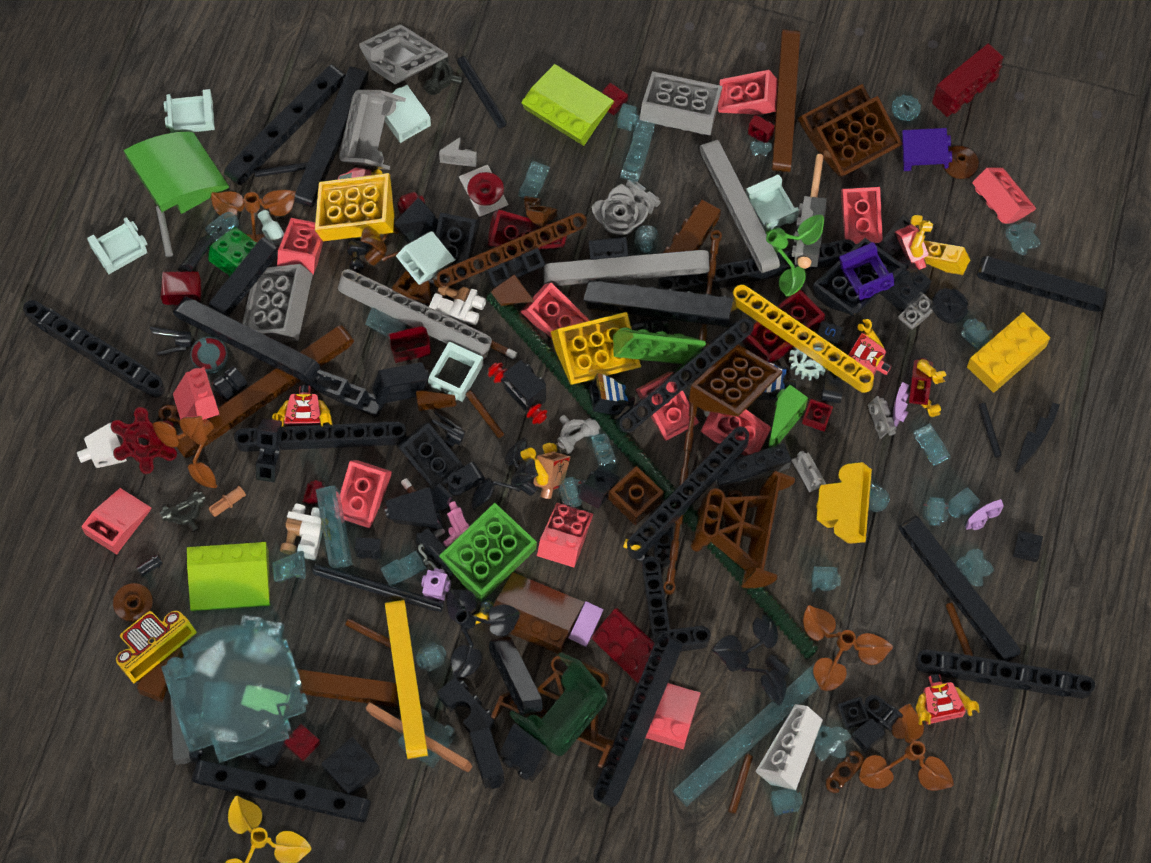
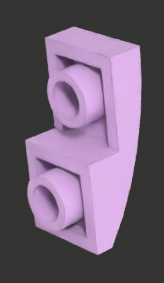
M902 382L893 408V421L896 427L900 421L904 422L908 414L906 411L908 404L905 402L910 393L907 392L909 385Z
M1002 500L989 503L976 511L968 519L965 526L966 530L971 528L978 530L984 527L988 517L994 518L998 516L1004 507Z
M585 601L568 638L587 646L604 609Z

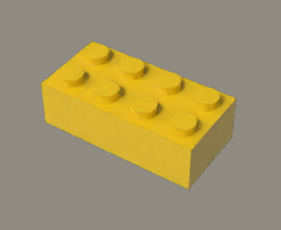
M1023 312L970 358L967 368L994 393L1045 349L1050 337Z

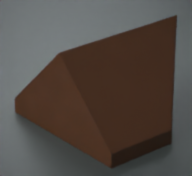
M407 270L392 287V290L410 299L428 305L432 301L429 280L419 285Z
M515 275L491 292L501 306L534 302Z

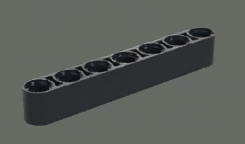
M989 256L981 258L977 271V277L984 281L1093 312H1100L1103 309L1106 291L1095 286Z

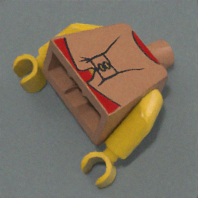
M554 443L544 444L543 450L545 454L538 455L537 458H535L536 451L533 448L521 451L520 454L523 460L531 457L535 461L539 476L534 478V485L542 488L540 496L551 499L553 489L563 486L570 456L557 453V446Z

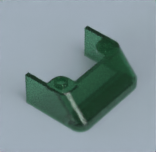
M560 652L558 656L568 667L561 679L562 685L566 690L546 715L541 719L537 715H530L525 718L513 711L509 713L524 731L557 756H562L569 750L607 702V693L583 663Z

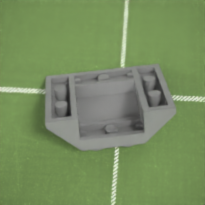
M401 24L359 43L371 69L394 84L400 83L448 57V53Z

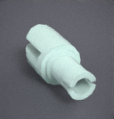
M267 210L259 212L258 218L263 225L262 232L265 238L280 247L284 233L279 223L272 220Z

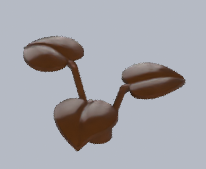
M366 226L362 231L361 242L373 246L365 254L366 260L371 265L375 266L381 259L385 262L400 252L397 251L386 256L387 246L384 240L389 233L384 234L381 238L375 229ZM393 227V233L398 234L399 231Z

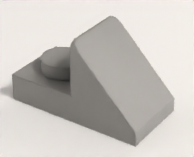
M461 138L456 139L439 152L440 163L476 167L477 152L469 149L461 150Z

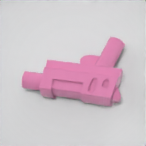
M455 501L449 503L451 512L447 513L452 527L449 528L450 537L443 542L446 548L470 527L466 523L462 509L458 508Z

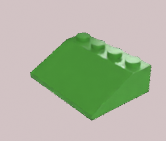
M621 328L613 335L614 357L684 364L706 345L705 341L684 336V334L670 335L666 332L652 333L648 330L635 331L630 328Z
M494 503L439 557L467 590L472 592L482 602L536 550L537 542Z

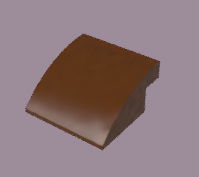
M863 84L797 118L817 151L823 155V159L840 177L903 145L879 97L876 96L870 99Z

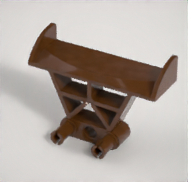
M774 471L760 487L759 496L725 497L722 490L718 488L711 489L703 498L701 507L697 511L699 517L695 539L690 545L692 550L698 552L703 546L712 542L744 569L741 586L743 588L764 587L775 582L778 575L765 571L764 566L778 491L793 485L795 478ZM757 507L753 525L744 522L746 509ZM721 516H723L730 526L719 530ZM741 535L751 538L748 554L739 547Z
M558 655L551 661V668L554 673L537 690L539 693L563 703L559 714L557 715L542 708L541 712L525 714L524 716L603 751L598 767L602 768L614 743V740L598 733V690L608 684L609 676L607 673L568 655ZM577 667H581L584 670L583 677H578L575 674ZM563 676L590 689L569 699ZM555 678L560 694L546 688ZM509 692L500 695L491 718L496 719L504 707L519 713ZM591 693V708L576 702V700ZM568 706L591 716V730L564 718Z

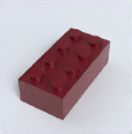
M989 43L986 44L937 84L932 104L946 117L952 113L956 114L964 103L967 104L973 99L977 92L981 93L988 83H993L997 80L1004 57Z
M801 290L777 306L813 332L820 327L821 321L824 322L825 314ZM769 316L768 318H769V319H775L776 317H775V316ZM759 322L754 324L753 332L742 341L753 354L772 364L794 348L793 345ZM789 326L783 327L786 330L791 329ZM799 337L800 340H804V339L806 338V337Z

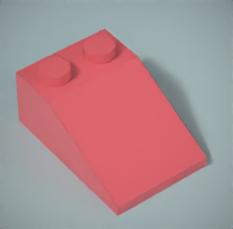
M770 70L720 80V86L723 87L718 104L719 113L761 115L776 112L778 80Z
M880 187L842 189L841 201L845 239L852 240L855 244H858L864 238L874 243H880L883 240Z
M295 218L290 219L278 249L277 266L301 264L314 275L323 245L322 239L315 231V222Z
M552 283L543 285L532 298L534 302H528L520 311L533 325L551 338V331L590 321Z
M667 372L637 388L636 392L639 398H643L673 372ZM671 382L666 386L667 391L671 393L674 390V385ZM683 390L650 416L665 441L688 429L690 404ZM654 394L652 396V403L657 405L660 399L657 394ZM694 417L693 426L699 423L696 417Z
M745 409L738 417L710 412L701 432L714 442L720 444L736 427L746 428L749 432V444L741 454L747 456L761 450L771 427ZM743 436L736 437L738 441L745 439Z
M358 460L350 461L334 517L371 528L386 493L392 471Z
M668 683L645 738L684 750L701 693Z

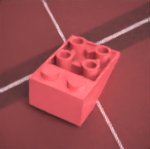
M119 488L91 513L81 527L85 535L117 555L152 508Z
M556 503L541 536L537 556L575 567L593 513Z

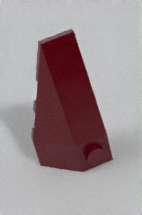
M498 209L493 212L489 227L488 245L498 247L543 227L536 225L529 218ZM557 227L558 233L563 234V228ZM541 232L540 238L543 241L547 240V235ZM567 236L538 249L564 248ZM524 239V246L530 248V241ZM511 246L507 247V250H514Z

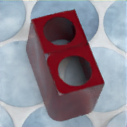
M163 272L161 300L163 304L178 305L184 296L199 303L201 302V278L199 272Z
M423 326L390 333L388 336L390 337L389 341L395 363L430 355V340L427 329ZM416 343H424L426 345L413 349ZM399 347H405L407 349L406 351L395 352V350Z

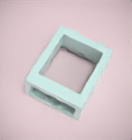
M449 342L429 376V387L437 393L442 392L455 395L456 400L463 402L465 394L471 388L483 366V357ZM449 357L472 367L460 388L437 378Z

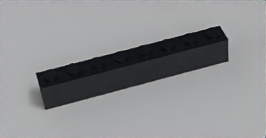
M589 280L584 296L587 309L616 313L627 312V314L723 327H729L733 324L737 308L734 299L728 296L701 295L690 291L678 292L674 289L662 290L656 287H641L636 284L607 283L602 280Z

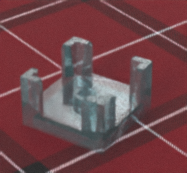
M421 708L425 735L448 748L456 736L455 729L447 724L444 727L430 718V713ZM403 733L398 742L400 748L406 751ZM427 749L428 756L417 757V759L434 768L441 757Z

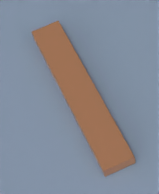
M369 702L366 710L371 716L404 735L402 721ZM425 735L427 749L466 772L471 770L473 766L468 760Z

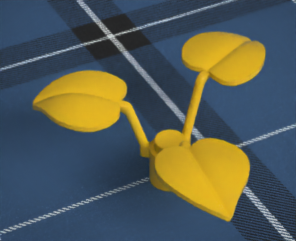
M239 796L233 799L228 813L230 828L237 834H243L247 830L251 833L250 842L252 846L245 863H249L255 848H263L266 843L276 848L274 856L280 863H298L311 851L310 844L302 836L291 831L279 833L276 836V844L273 843L271 838H267L268 834L265 829L256 828L262 820L260 808L253 802ZM230 859V860L226 861L225 863H243V862H242L241 860H239V859Z

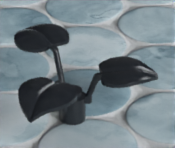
M525 437L515 443L505 457V463L508 466L514 463L517 468L511 480L512 485L492 481L490 478L485 479L478 485L473 494L472 508L474 511L491 497L495 485L514 489L517 492L522 490L529 496H532L537 491L538 486L534 485L533 478L539 475L534 459L530 457L520 465L518 464V460L522 459L521 451L527 449V439Z
M450 589L447 598L449 616L453 621L462 626L461 631L464 632L469 643V647L466 645L459 646L452 654L451 667L453 677L464 678L471 675L479 668L482 661V653L478 649H473L474 645L467 629L473 628L476 621L490 624V631L494 635L505 636L514 629L519 620L520 612L515 607L504 604L497 605L489 612L490 620H485L471 614L477 607V598L472 592Z
M761 615L755 618L752 626L754 635L760 640L757 644L741 652L742 645L739 639L733 635H728L721 638L711 651L721 658L731 672L741 669L742 672L764 673L765 675L761 677L762 687L770 699L780 706L786 694V681L783 675L775 669L769 672L767 669L747 667L750 662L748 653L762 644L767 648H772L778 641V630L774 621L768 615Z

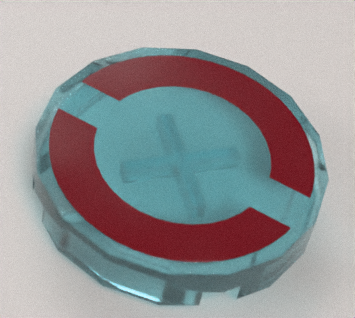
M201 338L191 348V363L195 368L204 367L207 374L218 372L225 366L228 360L227 347L218 338Z

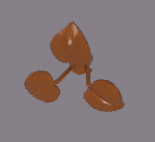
M272 191L263 197V202L255 192L247 193L244 199L237 192H212L211 199L214 210L223 218H234L237 212H241L245 207L251 213L252 235H246L255 242H258L265 236L264 234L256 235L254 213L260 209L261 205L264 209L269 208V212L272 215L283 216L288 214L293 208L296 191Z
M202 416L184 417L180 420V427L184 433L178 435L175 428L170 424L154 422L152 425L156 435L169 447H177L179 445L178 439L186 435L190 436L197 444H200L193 459V464L188 465L189 473L199 484L209 488H216V479L212 470L207 465L197 462L200 452L208 440L207 436L214 429L213 424L208 419L203 420Z
M808 605L805 610L803 627L811 639L820 641L824 636L826 638L838 637L837 646L840 650L834 661L829 658H821L813 667V676L819 688L824 691L838 688L846 678L845 666L837 663L843 651L849 650L854 646L855 650H859L858 657L862 662L868 665H876L882 662L893 649V646L887 640L870 633L861 634L857 640L854 632L850 630L831 634L836 627V622L830 613Z
M905 705L898 710L903 714V717L896 721L891 731L895 738H905V742L910 744L906 747L905 754L888 766L883 757L877 755L869 756L863 761L861 766L860 782L874 789L885 788L894 778L893 773L889 769L908 758L912 761L919 759V765L922 768L918 772V779L924 788L931 791L951 788L954 785L953 778L942 760L930 756L923 763L925 746L922 742L915 740L922 736L924 725L923 722L922 725L918 724L919 717L912 705Z

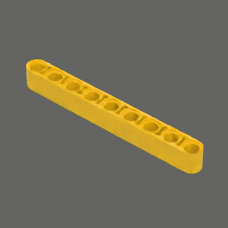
M739 285L735 287L733 299L737 308L858 391L866 393L872 389L874 375L869 369L747 286ZM739 295L746 296L745 298H738ZM758 305L761 308L755 309L753 306ZM769 316H775L776 318H775V319H769L768 317H769ZM789 326L791 329L786 330L783 327ZM799 337H806L807 339L800 340ZM820 347L822 350L816 351L814 348ZM830 358H837L838 360H837V361H830L829 359H830ZM846 368H851V369H853L854 371H852V372H847V371H845V369H846ZM867 379L869 382L863 383L860 380Z
M405 601L385 603L407 759L428 756Z

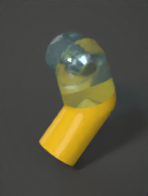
M484 599L481 602L480 612L474 614V616L488 620L489 612L493 608V602L489 599Z

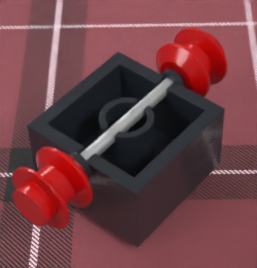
M522 360L518 361L510 369L504 370L502 369L503 363H494L488 370V376L495 377L494 383H504V389L527 413V418L532 417L533 424H541L547 418V410H541L542 404L546 402L545 381L541 377H537L532 367L527 363L524 364Z

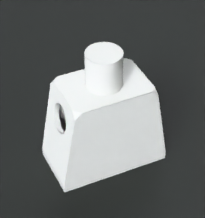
M111 423L84 438L87 448L77 452L81 463L92 459L95 467L100 468L127 461L126 459L118 461L113 456L114 449L121 445L117 435L111 431Z

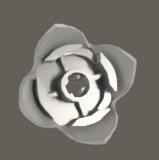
M623 184L613 188L606 200H598L592 205V212L596 220L604 226L607 232L614 235H624L633 232L634 228L645 220L649 212L643 203L635 202L632 191Z

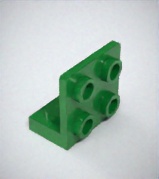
M234 227L210 245L208 261L228 276H231L257 242Z

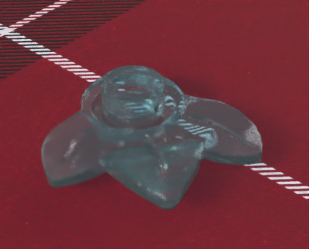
M1022 222L1019 225L1013 224L1005 231L1006 238L1011 241L1013 250L1018 254L1026 255L1027 249H1034L1041 245L1038 237L1033 234L1036 229V224Z
M980 549L968 551L966 556L958 559L956 566L966 576L969 583L974 586H983L982 577L988 576L994 571L991 563L983 559V551Z
M824 725L820 726L815 739L814 751L816 756L821 761L826 760L829 754L834 757L845 758L846 747L844 742L849 740L851 735L841 727L829 728ZM825 732L827 734V737L822 738L820 736V733Z

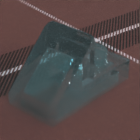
M299 551L272 563L275 582L280 583L292 577L305 579L304 551Z

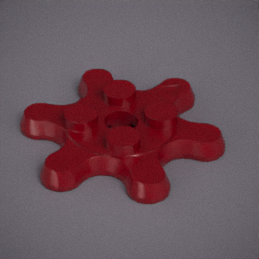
M138 407L134 411L135 421L132 424H125L120 420H115L111 423V431L120 436L123 441L121 446L114 449L113 456L118 461L125 460L127 457H133L139 462L140 471L143 474H150L154 469L153 460L155 457L172 461L177 457V451L165 445L158 438L152 423L148 419V411L143 407ZM163 421V422L168 423V424H170L171 426L174 427V425H173L172 422H170V421ZM145 438L148 441V445L139 444L138 439Z

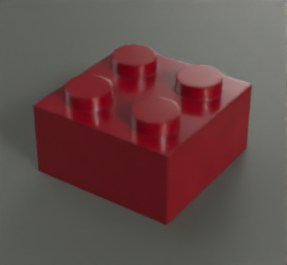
M609 83L601 92L614 100V103L608 110L612 115H615L628 101V94L612 83Z
M755 115L749 123L748 135L768 145L773 137L775 125Z
M810 399L802 424L825 432L833 406Z
M302 724L284 741L286 747L302 761L320 744L319 739Z

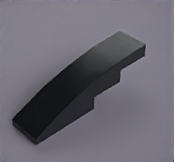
M318 370L310 383H306V385L325 396L377 418L385 404L377 405L375 396L368 393L366 389L350 384L347 379Z
M1052 403L1047 418H1039L1035 432H1027L1015 472L1019 473L1042 445L1055 420L1060 404Z

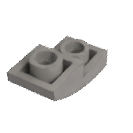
M922 294L898 318L913 330L933 312L932 301L925 294Z

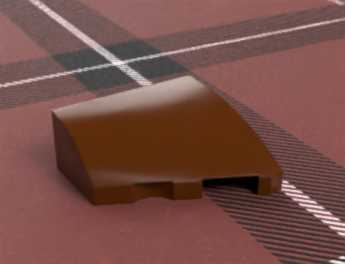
M524 197L526 214L536 225L544 227L557 217L558 209L541 206V199Z

